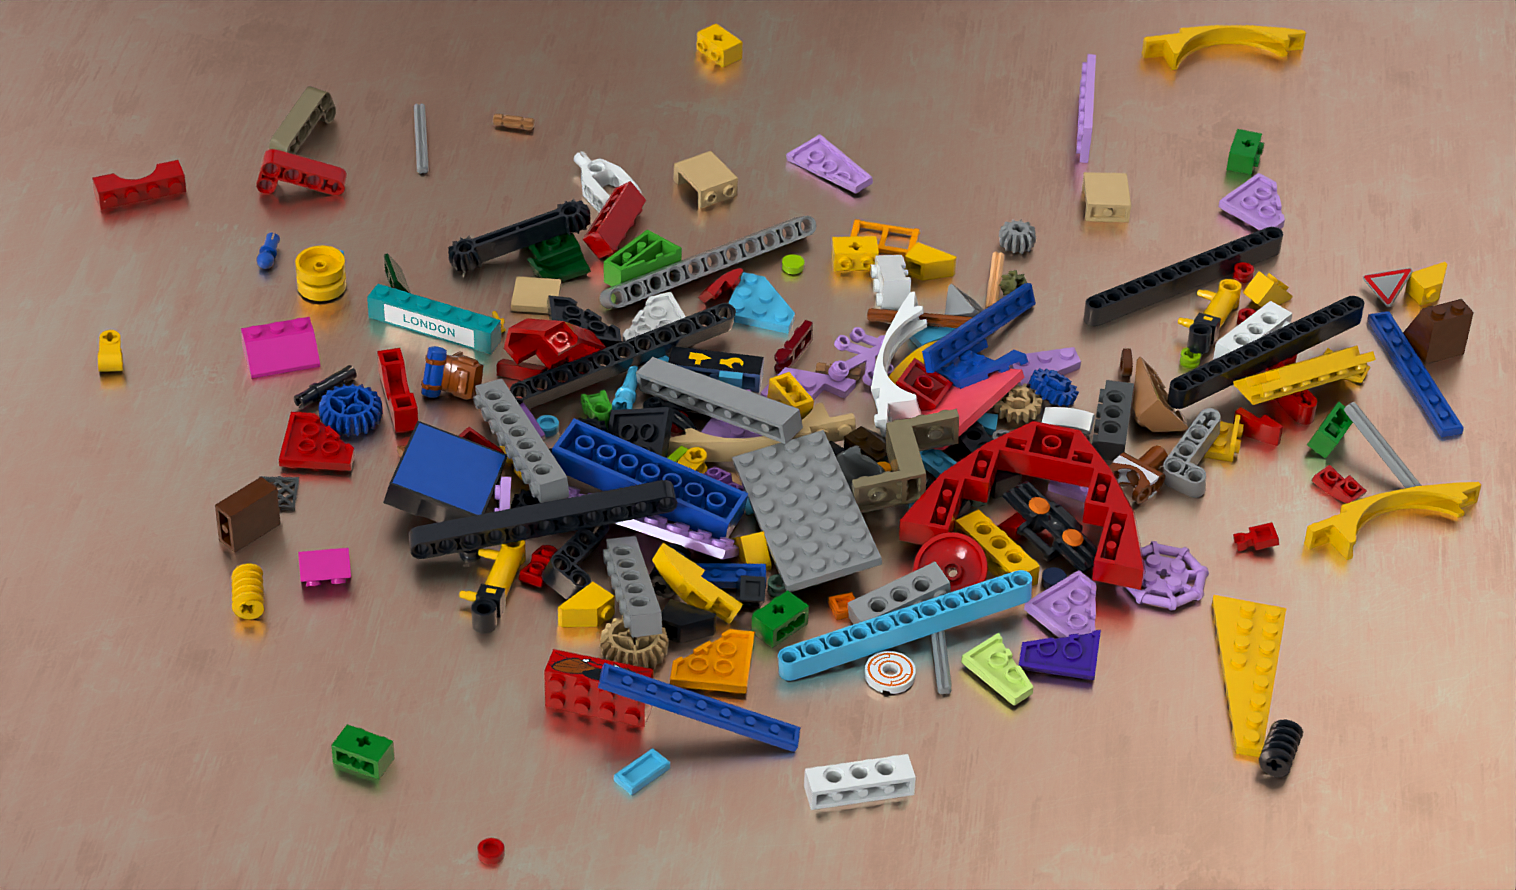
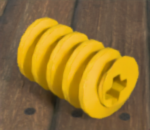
M242 564L236 567L231 575L232 611L239 618L252 620L260 617L264 611L263 570L256 564Z

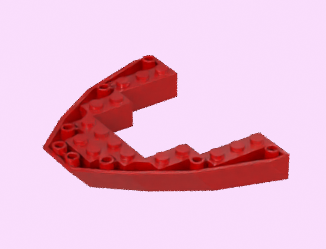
M1032 421L984 444L942 472L900 519V541L923 545L936 535L953 532L963 498L987 503L997 470L1088 487L1083 523L1103 527L1094 559L1092 580L1141 590L1146 573L1136 515L1112 469L1082 431Z

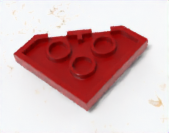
M291 412L279 456L280 467L351 471L355 456L352 445L344 443L340 439V435L329 425L325 426L320 422V417L315 413Z

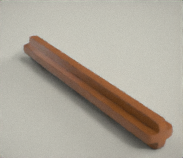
M871 308L868 309L867 319L869 321L892 323L898 311ZM923 313L919 316V320L927 319V326L958 328L973 318Z

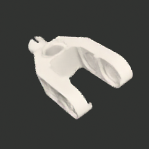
M578 152L574 156V162L581 168L582 194L598 213H600L610 197L603 189L606 185L617 188L631 181L641 193L638 185L620 166L601 158L591 161L584 152H581V155Z

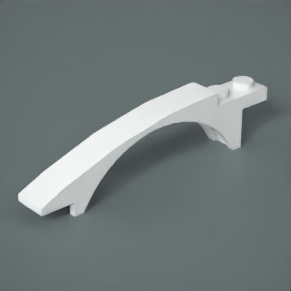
M910 292L886 332L875 364L871 391L878 414L874 415L875 426L880 428L882 437H886V423L896 419L913 418L921 415L917 396L899 388L888 377L889 365L897 350L910 337L927 327V319L919 320V316L923 314L924 308L919 306L915 292Z

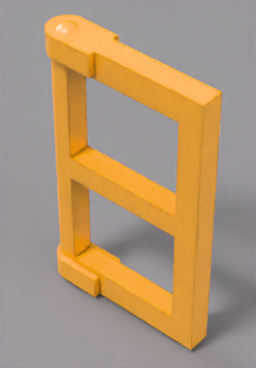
M855 219L850 237L858 236L860 228L883 231L878 245L879 253L902 255L905 257L917 243L920 229ZM889 232L911 235L908 249L885 246Z

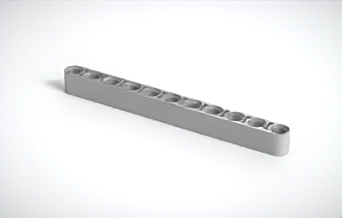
M811 216L795 217L602 291L600 303L607 309L621 308L810 236L816 230V221ZM802 222L804 223V227H805V228H804V231H803L802 228H801V223H802ZM783 229H785V231H786V237H785V238H784L783 233H782V232H783ZM765 236L768 240L767 245L764 243ZM746 243H748V245H749V251H748V252H747L746 249H745V244H746ZM727 250L730 252V259L726 256ZM708 257H710L712 261L711 266L708 265ZM689 264H691V266H692V268H693V271H692L691 274H690V272H689V270H688ZM670 272L674 275L673 281L669 278ZM651 278L654 280L655 283L654 288H651L650 286ZM632 286L635 288L634 296L631 294L630 291ZM612 293L616 296L615 303L611 300Z

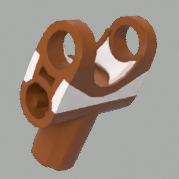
M1158 445L1150 448L1139 459L1123 452L1109 467L1112 469L1119 484H1128L1135 488L1132 493V501L1141 504L1151 498L1162 487L1165 481V474L1158 470L1163 466L1168 454L1164 448Z

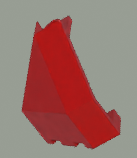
M526 318L509 327L503 349L517 364L536 355L550 370L567 361H574L606 347L592 331L565 321Z

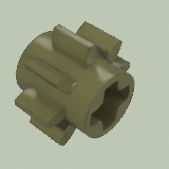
M1017 270L1002 275L1003 279L999 286L1005 296L1024 283H1027L1024 274L1017 275Z

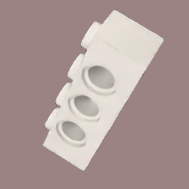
M1272 301L1268 302L1216 342L1213 360L1290 324L1292 313Z
M908 754L807 768L805 769L804 788L810 808L815 810L912 796L915 792L916 776Z

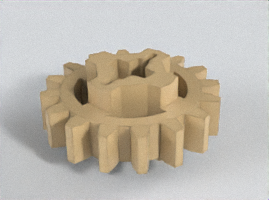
M1026 383L1022 386L1017 384L993 406V413H999L1000 419L1006 417L1007 422L1015 420L1016 424H1019L1020 420L1028 423L1029 418L1035 420L1036 415H1040L1043 399L1040 398V395L1035 394L1034 389L1027 388Z

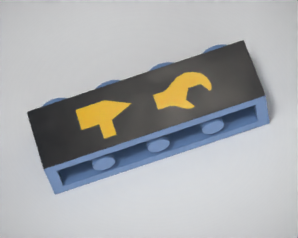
M672 346L669 363L719 380L720 371L743 373L742 389H750L752 392L760 391L764 370V357Z

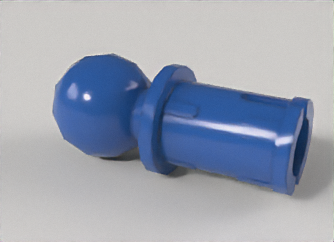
M268 233L264 245L260 247V254L257 256L256 261L262 269L271 268L274 264V258L277 255L276 249L280 242V237L276 233L273 240L271 239L273 233Z

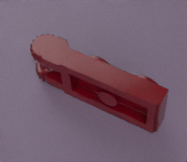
M805 320L800 327L795 329L792 338L785 342L783 348L777 350L774 355L776 361L774 370L776 373L779 374L785 367L791 368L812 342L813 323L811 321Z

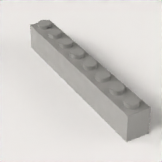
M652 357L635 372L639 390L660 397L666 401L786 444L803 428L798 408Z

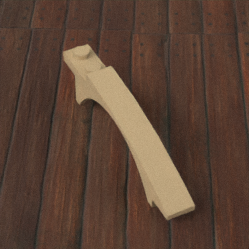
M823 402L817 403L812 411L802 419L803 428L792 439L824 430L828 441H842L844 436L856 429L855 417L853 413L829 417ZM688 428L685 429V435L670 437L667 458L680 446L687 449L700 447L707 453L705 462H732V457L781 442L765 436L723 438Z

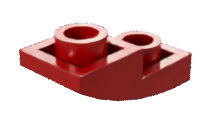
M737 268L722 275L709 285L698 298L706 303L711 298L715 300L721 292L724 293L729 288L733 290L741 281L738 277L744 270Z
M1242 407L1235 411L1233 424L1235 416L1240 415L1239 424H1244L1243 435L1270 445L1278 446L1280 444L1283 426L1267 415L1258 418Z
M1331 465L1319 471L1311 480L1324 492L1344 503L1356 501L1367 492L1351 475L1344 479Z
M551 545L540 546L532 553L531 562L520 571L519 580L542 587L545 584V581L542 579V571L558 550Z

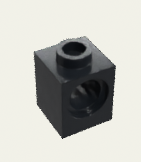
M741 575L736 581L735 599L743 604L742 607L760 608L765 602L766 577Z

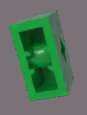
M1237 129L1229 152L1227 170L1252 175L1254 167L1259 166L1260 157L1264 149L1265 143L1261 142L1262 133Z
M1339 401L1307 443V446L1325 459L1353 423L1344 412L1346 406Z
M787 590L752 614L751 631H754L755 636L771 648H774L808 624L809 605Z
M348 724L331 745L334 764L380 780L395 759L394 742L392 740Z

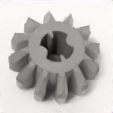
M1012 219L1011 222H1005L1004 226L999 230L1000 246L1004 247L1005 251H1012L1013 254L1016 252L1023 254L1024 251L1030 252L1036 243L1035 227L1030 226V222H1022V219L1020 221Z

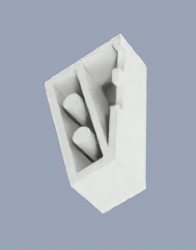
M875 255V265H871V278H875L873 279V290L878 292L876 293V307L880 306V309L898 311L910 294L911 278L906 277L908 276V270H904L906 264L902 255Z

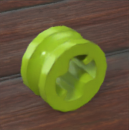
M1188 347L1181 351L1179 362L1183 367L1194 369L1200 365L1201 353L1194 354L1190 352Z

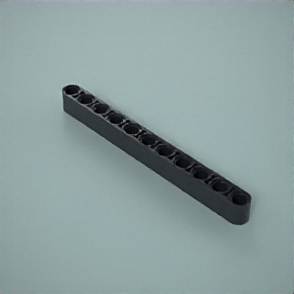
M1277 227L1264 228L1090 296L1085 302L1084 322L1090 326L1102 325L1234 272V267L1237 263L1246 262L1253 265L1274 257L1281 251L1283 231Z
M1358 296L1345 297L1174 378L1169 386L1167 400L1169 406L1175 409L1186 408L1234 385L1233 381L1255 375L1359 325L1362 319L1364 300Z
M729 303L718 304L519 381L511 386L510 391L519 404L524 403L528 409H532L624 373L631 366H642L652 357L661 358L670 355L672 346L688 348L726 333L733 327L736 310Z
M660 480L417 526L409 532L410 552L416 559H427L669 513L676 509L678 502L673 483L667 480Z

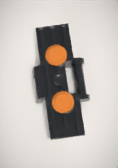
M1028 481L1019 484L1002 495L1026 520L1018 527L1017 533L1020 536L1024 535L1044 554L1043 558L1046 561H1050L1061 554L1082 573L1094 567V559L1098 548L1082 533L1083 526L1060 504H1056L1053 501L1049 502ZM1045 529L1049 531L1055 538L1052 547L1050 548L1036 533H1040Z

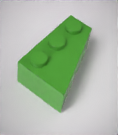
M647 229L604 261V283L613 287L682 260V248Z

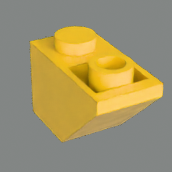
M917 242L905 255L904 262L906 267L904 270H908L909 276L922 281L953 277L956 271L957 257Z
M1260 271L1243 291L1246 296L1261 307L1270 301L1281 305L1293 297V295L1287 292L1289 288L1272 274L1268 273L1265 276Z

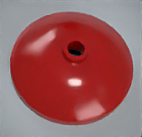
M948 532L932 537L923 544L915 557L913 572L936 562L950 581L951 592L984 582L987 578L988 563L983 549L974 539L961 533ZM952 570L957 571V574L954 577L949 576V573Z

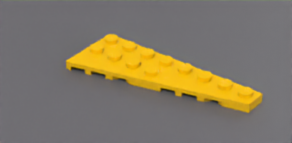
M1213 595L1214 623H1216L1222 673L1226 684V697L1229 702V716L1231 717L1233 727L1232 734L1235 753L1259 758L1265 741L1287 608Z

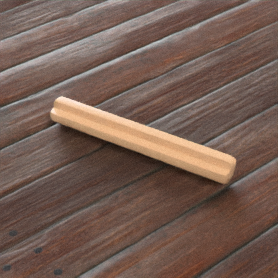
M994 252L992 254L985 309L999 301V284L1001 283L1004 254L1002 252Z

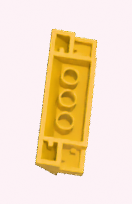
M1353 346L1235 380L1233 383L1253 405L1363 373L1365 372L1364 368L1368 367L1367 362L1376 359L1374 351L1360 354L1358 346Z

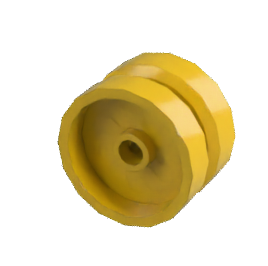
M324 245L312 246L304 249L297 255L295 259L298 292L303 297L314 301H327L337 298L345 291L347 287L345 259L340 250Z

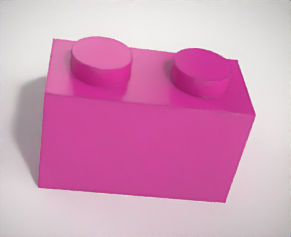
M349 548L298 552L300 581L306 582V587L321 585V580H331V584L346 583V578H351Z

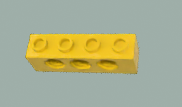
M979 509L955 520L954 532L971 537L981 546L987 559L988 571L995 577L1024 570L1031 574L1032 586L1038 584L1040 566L1037 561L1025 553L1021 546L1012 541L1003 530L999 529Z

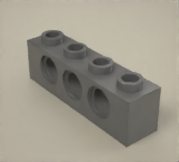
M1106 380L1105 389L1100 388L1098 402L1103 404H1098L1096 417L1100 419L1095 420L1094 433H1098V435L1093 434L1092 445L1104 460L1114 461L1120 454L1125 452L1134 383Z

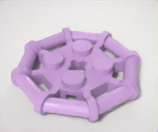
M1151 541L1149 545L1142 547L1143 557L1148 556L1144 561L1146 570L1142 584L1144 589L1138 590L1126 587L1136 598L1138 604L1146 603L1169 608L1170 611H1174L1176 607L1203 598V589L1209 571L1206 566H1202L1192 556L1190 549L1158 544L1157 541ZM1160 554H1162V555H1167V556H1172V557H1176V558L1173 559V558L1163 557V556H1160ZM1184 561L1191 567L1192 570H1187L1185 568ZM1195 580L1194 586L1188 585L1187 582ZM1180 592L1179 596H1174L1175 593Z

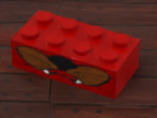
M553 649L544 670L545 707L645 727L653 706L599 689L598 684L604 663L649 678H653V669Z

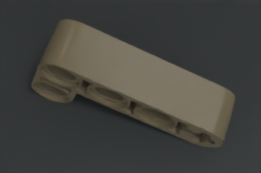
M312 86L307 87L272 136L269 149H277L295 155L318 121L328 124L333 121L336 107L331 94Z

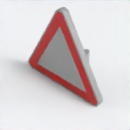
M1411 268L1367 274L1363 276V279L1386 307H1391L1413 271Z

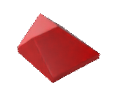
M916 358L912 360L895 383L899 388L917 396V402L921 411L935 409L953 384L937 372L927 373L925 364Z

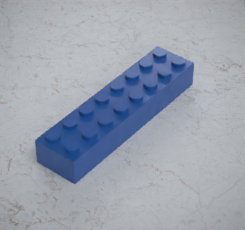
M575 418L552 448V455L567 476L602 491L660 480L672 482L678 502L677 507L672 512L659 515L675 523L687 524L690 526L689 529L696 532L698 529L711 532V537L719 540L720 537L728 538L744 514L748 493Z

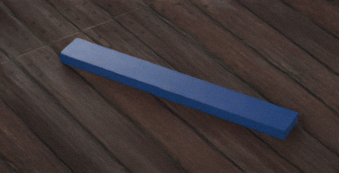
M1024 283L924 349L922 354L926 372H936L1034 306L1036 302L1032 284Z
M1386 311L1368 314V323L1440 437L1463 434L1464 427L1391 313Z
M604 663L601 669L599 689L795 752L798 748L801 727Z

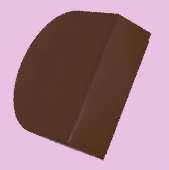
M1123 348L1120 359L1121 375L1131 376L1133 370L1131 348Z

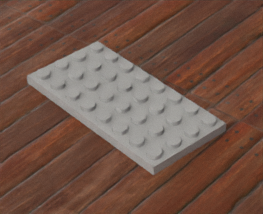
M824 430L791 439L786 444L778 443L732 457L742 486L746 493H748V499L762 532L764 531L767 546L786 591H797L882 565L881 555Z

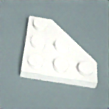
M668 292L650 296L646 301L644 309L640 310L633 319L631 327L623 333V341L685 318L673 294Z

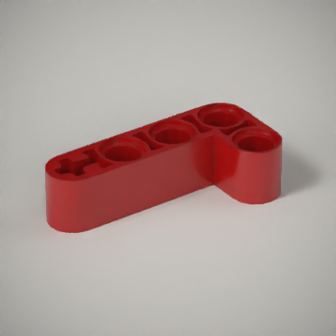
M270 149L263 156L256 187L263 194H271L275 191L278 180L337 196L345 191L347 173L343 168L277 149Z
M1297 354L1259 373L1296 363ZM1308 389L1275 399L1297 423L1302 425L1313 423L1317 399Z

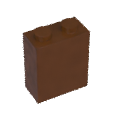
M260 477L215 504L219 541L235 553L279 526L281 523L277 487L263 477Z

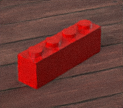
M631 181L614 189L582 239L598 259L606 255L610 257L618 251L619 243L626 238V232L634 225L635 218L643 211L642 207L646 199Z

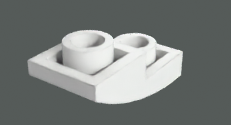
M1045 407L1042 423L1081 430L1083 434H1091L1095 415L1088 411L1073 408Z

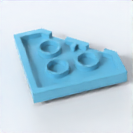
M743 272L740 278L741 281L736 286L728 302L736 310L734 322L789 334L795 321V312L764 276Z

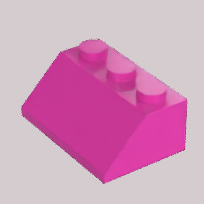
M310 317L241 328L243 351L252 379L320 367L315 333Z

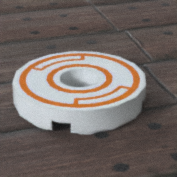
M883 651L874 654L865 665V680L876 691L883 693L884 690L890 691V694H897L906 691L914 683L916 675L915 665L904 654L895 651ZM886 671H893V672H895L896 674L888 675V674H886V673H884V672H886Z

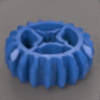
M354 383L351 386L343 384L340 388L334 386L333 391L327 390V394L322 396L318 407L321 422L325 426L329 425L340 436L346 434L348 437L351 434L358 436L359 433L367 434L368 430H374L375 425L380 424L383 414L382 401L377 392L372 391L371 387L364 388L363 384L355 386Z

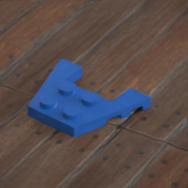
M983 339L936 372L951 381L953 386L962 389L988 379V374L998 371L1003 373L1010 370L1009 365L1019 362L1020 366L1028 363V359L1025 353L1017 350H1012L996 360L979 355L977 353L988 347L986 339Z

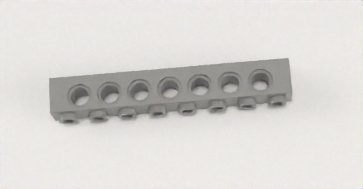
M503 379L476 385V395L473 399L477 410L481 409L485 422H489L491 432L497 434L500 446L505 447L507 457L513 459L516 471L521 472L523 482L529 484L532 496L537 497L540 503L568 498L569 488L566 474Z

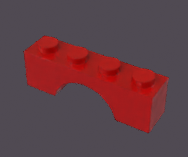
M178 160L159 163L150 175L140 179H124L114 173L92 178L94 195L100 210L187 192L185 174Z
M401 348L377 351L379 376L395 433L414 430L418 421V407L414 394L409 391Z

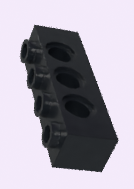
M976 421L959 436L958 444L950 446L963 459L994 439L987 434L983 425ZM997 470L990 495L994 499L1002 497L1005 492L1020 484L1021 474Z

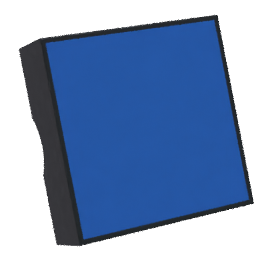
M417 421L389 483L383 503L416 516L429 518L437 523L485 514L490 498L493 496L495 485L498 484L507 460V454Z

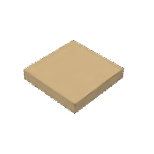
M517 276L511 302V311L548 314V295L560 296L561 279Z

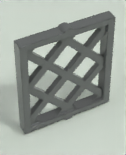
M259 476V478L263 477L268 482H274L275 486L279 484L283 487L278 490V497L281 499L278 501L280 510L295 511L299 477ZM283 482H292V483H290V484H288V485H285ZM286 490H287L289 493H291V494L287 495L286 497H284V496L281 494L282 492H284V491H286Z

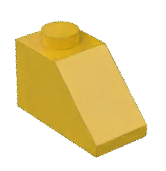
M1442 262L1414 271L1406 283L1405 291L1420 306L1439 300L1448 264Z
M595 582L590 583L558 607V625L560 627H598L604 621L611 619L615 614V596Z

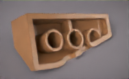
M1139 357L1136 362L1133 409L1136 414L1134 419L1141 427L1144 428L1146 426L1152 432L1187 430L1188 426L1181 411L1177 410L1175 412V408L1169 406L1167 402L1168 393L1164 390L1166 387L1157 372L1142 357Z

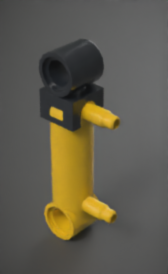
M1224 279L1220 281L1217 293L1201 289L1197 291V296L1211 300L1203 313L1199 312L1194 320L1182 317L1178 319V324L1189 328L1187 347L1190 349V352L1194 354L1209 352L1210 344L1214 345L1219 337V329L1231 311L1239 307L1242 287L1240 282L1234 279Z
M526 540L501 544L500 551L488 548L479 549V556L495 560L485 584L480 585L478 592L462 590L459 593L460 598L473 602L471 607L472 626L476 632L490 633L496 629L497 618H501L504 612L506 596L520 565L526 561Z

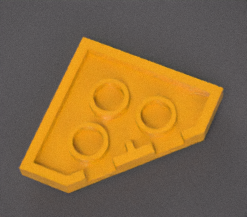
M729 629L722 633L721 638L711 642L709 640L693 649L691 655L685 658L681 656L673 660L670 684L683 688L747 693L755 632Z

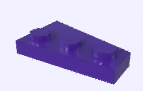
M1095 630L1092 633L1082 635L1078 633L1070 634L1069 637L1057 639L1045 638L1022 642L1019 666L1022 670L1094 680L1101 630Z

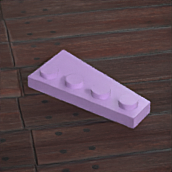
M820 134L786 154L787 161L854 193H858L873 184L872 177Z

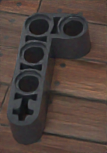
M609 524L578 530L551 557L542 571V579L566 600L591 583L590 576L579 565L599 546L609 531Z

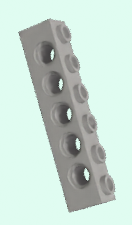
M636 536L607 539V549H603L604 563L607 564L608 576H611L612 589H615L616 602H619L620 614L623 615L624 627L629 628L632 638L662 634L661 609Z

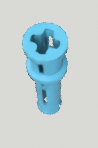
M631 366L627 370L623 385L618 388L612 401V410L633 408L636 400L635 390L638 385L635 372H637L638 366Z

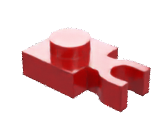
M1272 522L1249 527V533L1233 534L1237 551L1246 550L1250 546H1254L1255 550L1279 545V537Z

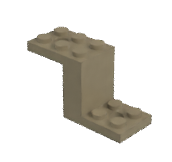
M957 409L942 410L928 415L922 414L903 420L896 419L886 423V452L892 472L887 471L879 475L862 476L852 480V494L861 513L914 503L926 491V472L920 451L958 444L959 414Z

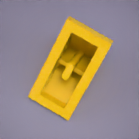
M764 531L732 538L734 545L739 547V557L743 564H766V570L772 568Z

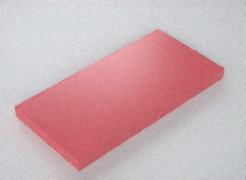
M1012 368L1003 373L994 371L988 374V379L962 389L952 385L935 409L923 410L921 415L957 409L960 436L1025 378L1022 369ZM948 446L939 447V448H934V449H937V450H945Z

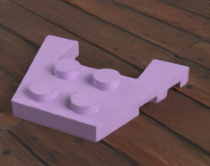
M785 367L778 374L790 372L813 400L823 390L845 399L856 386V380L845 378L843 381L838 382L827 374ZM769 384L761 391V396L767 397Z

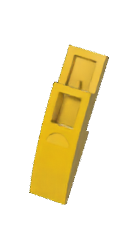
M662 543L652 561L672 590L688 605L715 613L716 616L730 624L743 604L702 578L701 576L705 571L703 568L665 543Z

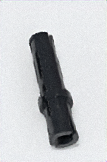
M348 365L323 381L309 385L310 388L294 396L296 406L303 409L314 401L322 400V396L327 394V390L333 391L334 386L340 387L357 377L356 370L351 365Z

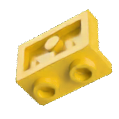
M1240 415L1235 416L1234 424L1220 421V434L1208 449L1204 458L1233 462L1234 453L1239 454L1241 440L1237 438H1242L1244 424H1239Z

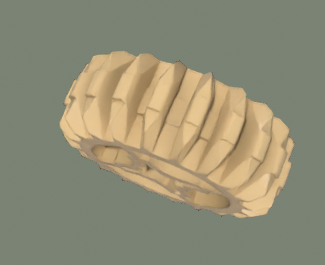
M622 615L620 620L613 618L612 623H606V627L601 633L600 649L605 660L655 669L656 665L662 664L663 658L666 657L668 638L663 627L662 634L632 638L629 628L624 627Z

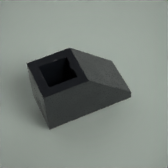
M670 599L661 612L662 627L665 628L668 640L681 644L712 636L716 632V614Z

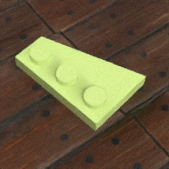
M997 633L963 654L961 663L1015 706L1033 694V685L1022 668L1016 665L1012 658V652L1002 643L1003 638Z

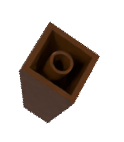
M1463 299L1423 308L1403 334L1424 364L1463 355L1474 312Z

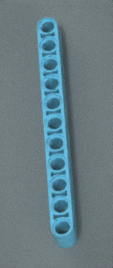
M1024 570L1014 571L785 647L778 653L779 676L786 681L797 680L1024 604L1032 597V576Z

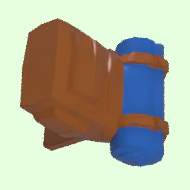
M429 347L425 356V371L421 382L422 395L435 398L440 396L442 390L465 400L473 399L476 395L475 386L482 383L483 364H480L476 359L463 355L461 351L453 355H447V350L442 347Z

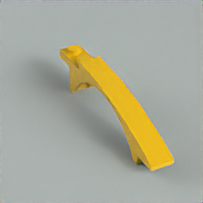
M1253 25L1180 28L1179 33L1144 37L1142 55L1144 59L1164 56L1171 70H1177L1180 63L1191 53L1205 47L1222 44L1253 46L1270 51L1280 57H1286L1287 51L1303 50L1306 32L1305 30Z
M1456 482L1415 486L1380 493L1341 505L1340 514L1307 526L1304 544L1309 549H1313L1330 542L1346 560L1353 558V545L1356 544L1358 531L1373 518L1400 509H1428L1459 518L1464 516L1465 513L1461 508L1477 503L1481 484L1479 482Z

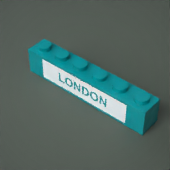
M377 284L367 296L368 317L490 355L501 343V320L381 284Z

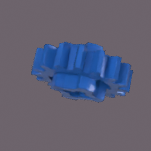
M1041 368L1034 370L1028 382L1031 384L1030 388L1036 390L1035 394L1040 395L1043 400L1049 401L1050 404H1058L1061 407L1063 404L1067 407L1070 404L1073 405L1079 393L1076 390L1077 387L1071 385L1072 381L1069 378L1060 375L1055 370L1049 371L1045 369L1044 371Z

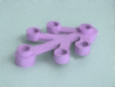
M855 327L850 333L851 340L856 343L863 342L874 347L867 348L851 343L847 336L839 335L834 342L835 347L840 351L846 350L858 355L847 361H835L829 368L828 373L833 380L840 382L846 378L849 370L865 362L863 381L866 385L872 386L875 357L879 354L885 335L875 338L866 335L862 328ZM891 363L888 369V376L894 370V367Z

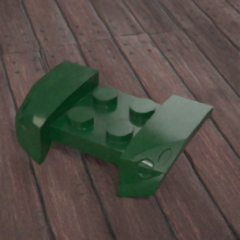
M564 233L529 246L535 259L528 258L527 260L537 277L561 279L564 282L591 272L573 233L572 235Z

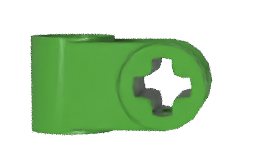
M600 390V393L592 395L581 394L584 414L591 419L598 417L599 421H605L606 426L609 428L612 405L606 391Z

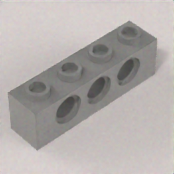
M933 562L848 602L849 619L854 625L950 593V581L937 563Z

